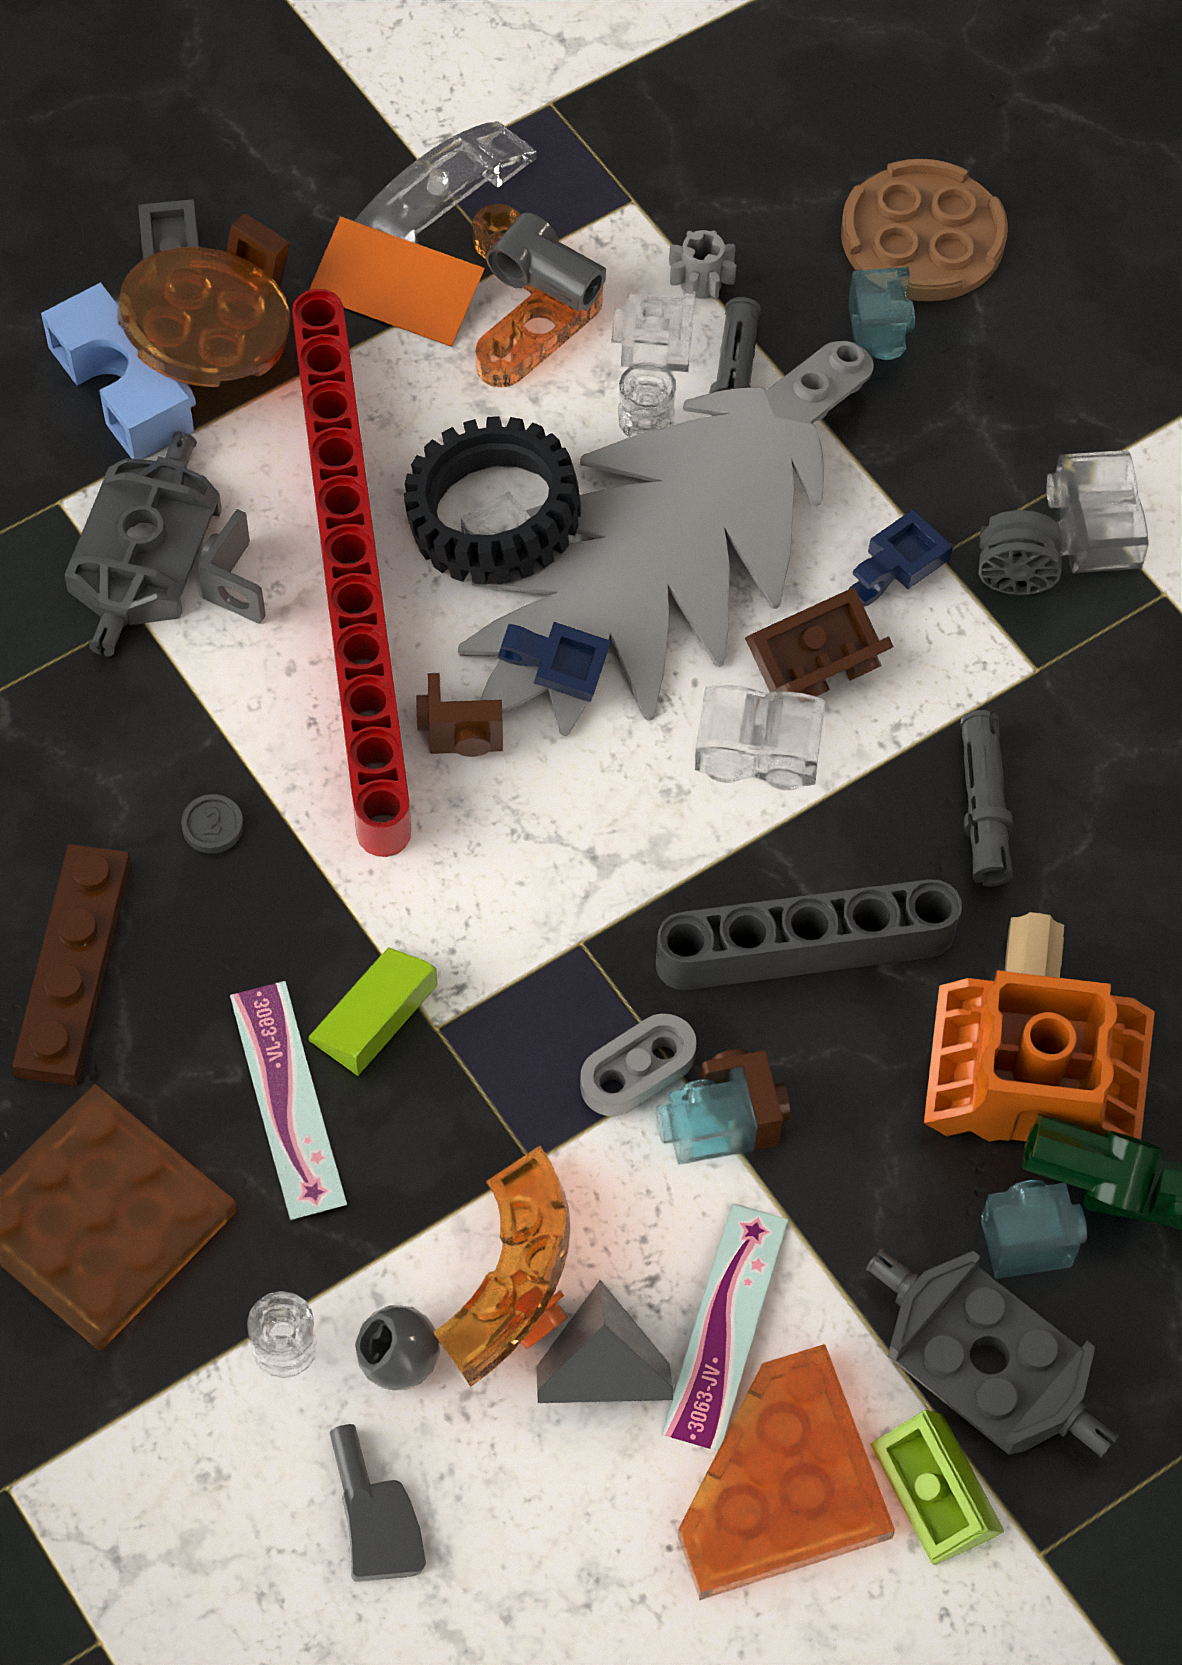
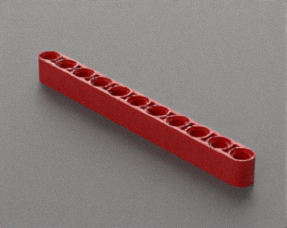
M312 289L305 291L297 297L293 303L292 314L356 835L360 846L367 853L379 857H389L398 854L406 848L411 839L410 803L347 329L341 299L335 293L326 289ZM341 512H350V513L345 514V515L338 514V513H341ZM348 560L358 561L351 564L342 563ZM355 609L364 610V612L358 614L348 613V611ZM361 659H368L372 661L367 664L353 663ZM366 710H376L379 712L373 716H362L359 714ZM372 762H383L387 764L386 766L378 769H371L365 767L368 763ZM380 814H389L395 817L387 822L371 820L374 816Z

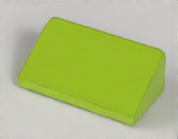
M388 947L311 1033L309 1041L359 1076L438 986L437 968L425 960Z
M924 1410L870 1444L932 1565L946 1561L1004 1532L1003 1526L948 1422L941 1413Z

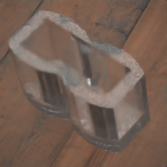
M1129 450L1059 455L1056 473H1050L1047 476L1046 489L1049 507L1058 508L1061 521L1057 522L1063 532L1060 556H1068L1073 573L1142 569L1149 546L1148 531L1143 506L1138 497L1137 478Z
M736 685L705 686L696 743L695 770L707 774L715 781L724 783L756 777L782 790H794L801 786L815 785L826 701L815 696L795 692L763 693L752 688Z

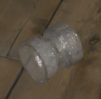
M644 362L630 366L622 374L619 381L620 403L618 405V424L625 435L631 437L674 424L676 379L671 371L660 364Z
M280 1291L267 1294L255 1303L249 1312L247 1328L253 1358L260 1369L271 1376L281 1378L297 1376L308 1369L316 1357L318 1342L313 1313L307 1302L294 1293ZM285 1322L290 1325H277V1323Z

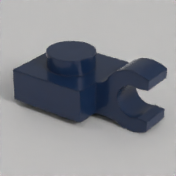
M912 509L871 538L868 553L872 557L864 560L853 570L852 574L859 581L849 589L855 587L864 607L877 600L894 579H897L905 588L910 589L950 560L953 545Z
M557 622L553 623L549 637L539 635L521 626L508 624L497 658L514 665L537 666L538 670L533 682L534 684L591 702L611 641Z

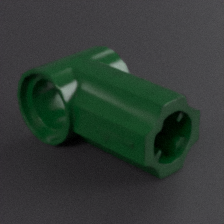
M1038 1114L1035 1123L1030 1128L1024 1146L1021 1167L1026 1171L1086 1189L1089 1196L1110 1205L1143 1213L1163 1149L1122 1133L1107 1131L1106 1135L1076 1124Z

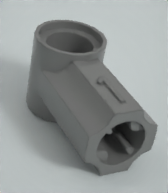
M532 213L520 215L486 255L489 268L506 285L513 288H523L529 283L578 312L582 309L587 311L598 298L602 285L606 281L605 267L559 242L556 232L548 222Z

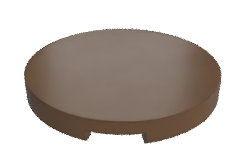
M907 159L887 165V170L870 177L861 185H856L846 200L841 224L842 245L854 269L876 288L896 297L915 301L948 300L967 294L981 286L998 268L1004 254L1008 233L1007 217L999 197H993L982 185L970 178L968 170L948 162L932 159Z

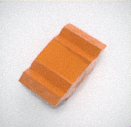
M997 970L994 981L965 978L939 985L924 1124L945 1136L971 1131L989 1142L996 1140L1009 1141L1010 1139L1026 1141L1031 1126L1035 1123L1038 1114L1076 1124L1106 1135L1107 1131H1114L1141 1140L1155 1011L1134 998L1110 995L1111 984Z

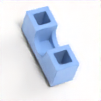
M100 282L41 313L48 348L76 385L103 374H113L121 377L116 382L99 391L106 425L132 459L142 460L169 446L175 432H182V438H184L185 433L191 434L194 432L191 407L196 405V401L191 388L181 375L173 377L166 368L163 353L155 340L150 336L144 339L137 331L135 318L123 299L120 298L114 301Z

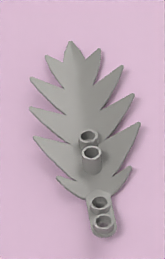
M835 341L828 343L768 390L763 387L722 390L687 399L683 404L684 411L715 416L703 417L631 436L583 454L580 459L582 466L649 482L622 485L581 494V517H578L579 526L576 533L597 539L571 543L562 554L553 550L554 562L546 568H543L537 561H534L532 563L533 575L522 579L518 570L510 571L511 582L498 584L495 574H489L487 585L474 584L472 579L473 586L547 594L549 596L494 620L460 643L458 654L498 656L508 624L521 626L539 635L549 637L553 623L557 622L607 640L611 638L643 717L648 721L654 719L665 667L669 626L668 589L707 651L713 664L718 667L722 666L725 661L729 630L730 564L726 535L766 598L769 606L773 609L780 607L791 554L795 487L793 468L812 505L819 506L823 499L824 461L822 445L816 426L813 423L824 418L829 410L851 393L858 391L871 377L874 363L870 354L864 348L852 342ZM542 505L526 510L524 520L527 521L537 514ZM500 659L488 678L480 700H502L503 713L517 708L548 691L559 726V732L563 736H568L589 702L534 684L533 682L538 670L537 666H519Z

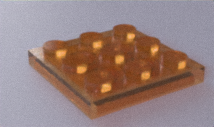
M94 1084L0 1176V1265L101 1352L238 1211L236 1201L100 1087Z

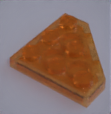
M825 1344L762 1363L679 1526L678 1539L699 1600L893 1539L895 1528Z

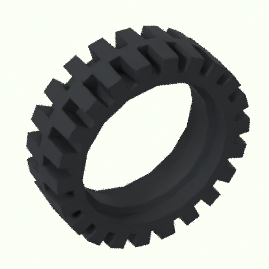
M499 416L487 417L486 428L478 429L476 419L463 422L465 430L463 434L459 435L453 427L442 432L443 445L433 439L424 446L425 457L418 455L411 463L413 474L407 473L404 483L406 490L404 502L408 521L415 542L418 544L426 560L431 559L433 567L441 573L449 569L451 577L464 582L470 572L474 584L487 585L489 574H495L498 584L511 582L510 571L518 570L520 576L524 579L534 574L532 564L534 561H537L543 568L554 562L553 550L561 554L569 546L568 535L575 536L579 526L578 517H581V502L576 473L567 449L561 447L560 440L553 433L546 436L543 427L533 422L526 430L523 419L510 417L506 427H502ZM493 466L519 467L538 474L547 482L549 488L548 498L537 514L517 528L493 535L465 534L445 526L437 515L438 503L447 490L469 473Z

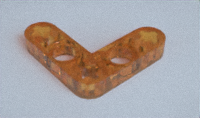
M491 204L479 209L474 215L472 223L475 250L486 259L487 252L503 235L501 231L507 230L522 214L504 204ZM488 230H492L494 233L489 235ZM528 283L523 288L530 292L531 295L486 332L477 342L475 350L476 370L481 380L490 386L500 388L512 386L522 380L600 312L603 304L604 284L601 287L597 300L587 311L582 309L578 312ZM541 317L552 321L555 327L547 333L536 334L529 331L524 325L533 318ZM509 353H511L510 362L506 361L505 359H502L506 357ZM493 355L499 358L495 362L491 361V356Z

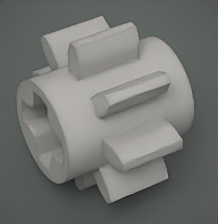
M714 230L687 231L683 246H670V284H681L689 299L718 298L722 283L734 285L737 266L734 263L735 245H725L722 238L717 235V231Z

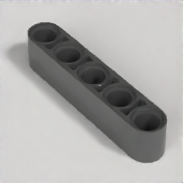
M927 879L679 912L670 915L664 920L658 930L656 971L659 978L667 986L676 990H693L931 958L944 954L951 948L962 912V900L957 890L950 884L941 880ZM924 913L938 916L943 922L938 924L923 921L918 915ZM863 921L873 922L879 925L882 930L868 932L861 929L857 923ZM811 930L818 933L821 938L805 940L796 935L795 932ZM739 938H750L755 940L759 946L742 948L733 941ZM678 946H688L695 949L698 953L690 957H681L674 954L671 950Z

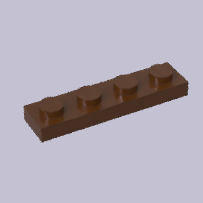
M68 844L12 1063V1070L16 1078L78 1086L130 872L131 860L129 852Z

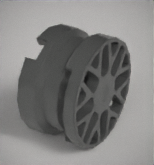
M1014 510L990 517L989 526H982L980 532L979 547L982 552L979 558L978 574L982 582L993 590L1013 595L1036 594L1052 588L1059 581L1062 569L1060 552L1063 532L1059 524L1051 517L1035 511ZM1017 581H1026L1027 586H1019Z

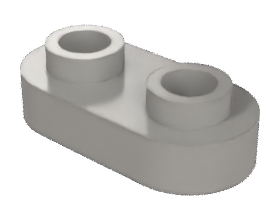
M656 1014L646 1018L592 1053L585 1060L581 1069L580 1090L585 1103L592 1110L602 1115H623L682 1078L689 1072L695 1061L697 1043L693 1029L685 1020L678 1016ZM659 1047H667L675 1055L669 1059H659L653 1054V1051ZM614 1080L622 1084L623 1089L617 1093H608L602 1089L601 1085L606 1081Z

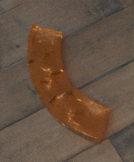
M538 1146L486 1181L497 1201L500 1213L499 1238L503 1245L495 1271L489 1272L485 1276L482 1284L461 1310L433 1332L441 1347L470 1387L493 1371L529 1334L544 1313L563 1273L570 1238L569 1207L561 1181L541 1146Z

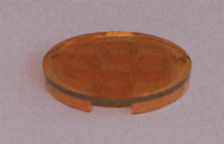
M179 247L161 251L147 257L128 273L121 286L117 320L126 337L138 350L137 357L153 370L180 382L198 386L219 387L220 381L239 379L252 374L256 377L261 376L276 364L283 354L290 329V310L287 300L276 282L253 263L237 255L217 249Z

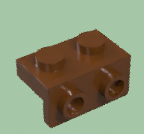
M855 587L745 637L774 702L793 695L797 705L829 691L830 688L826 679L845 670L849 681L881 667L882 665L877 655L894 647L889 636L879 641Z

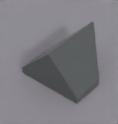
M599 1280L536 1366L538 1403L673 1400L670 1363L601 1280Z

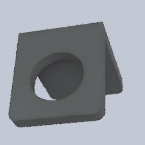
M236 509L220 534H212L203 547L198 565L202 597L249 620L261 623L266 616L262 588L258 584L231 573L250 542L246 512ZM224 586H229L239 591L249 603L242 602L231 596Z

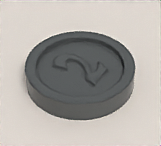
M218 794L204 795L193 800L185 808L181 819L182 831L187 843L195 850L208 854L221 853L233 847L241 838L244 828L242 813L238 805L230 798Z

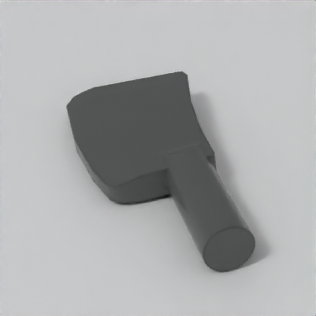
M346 1424L332 1429L329 1434L344 1490L342 1500L349 1529L351 1577L353 1581L403 1578L420 1574L426 1565L421 1530L411 1500L402 1483L397 1480H390L370 1485L356 1426L354 1424Z

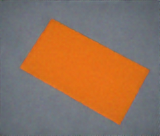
M340 216L309 290L326 289L335 293L341 299L343 307L452 347L485 268Z

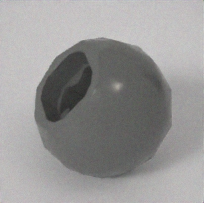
M389 1305L374 1312L362 1324L355 1342L358 1364L367 1379L383 1389L394 1391L407 1390L421 1384L433 1372L440 1354L437 1330L429 1318L414 1307L403 1305Z

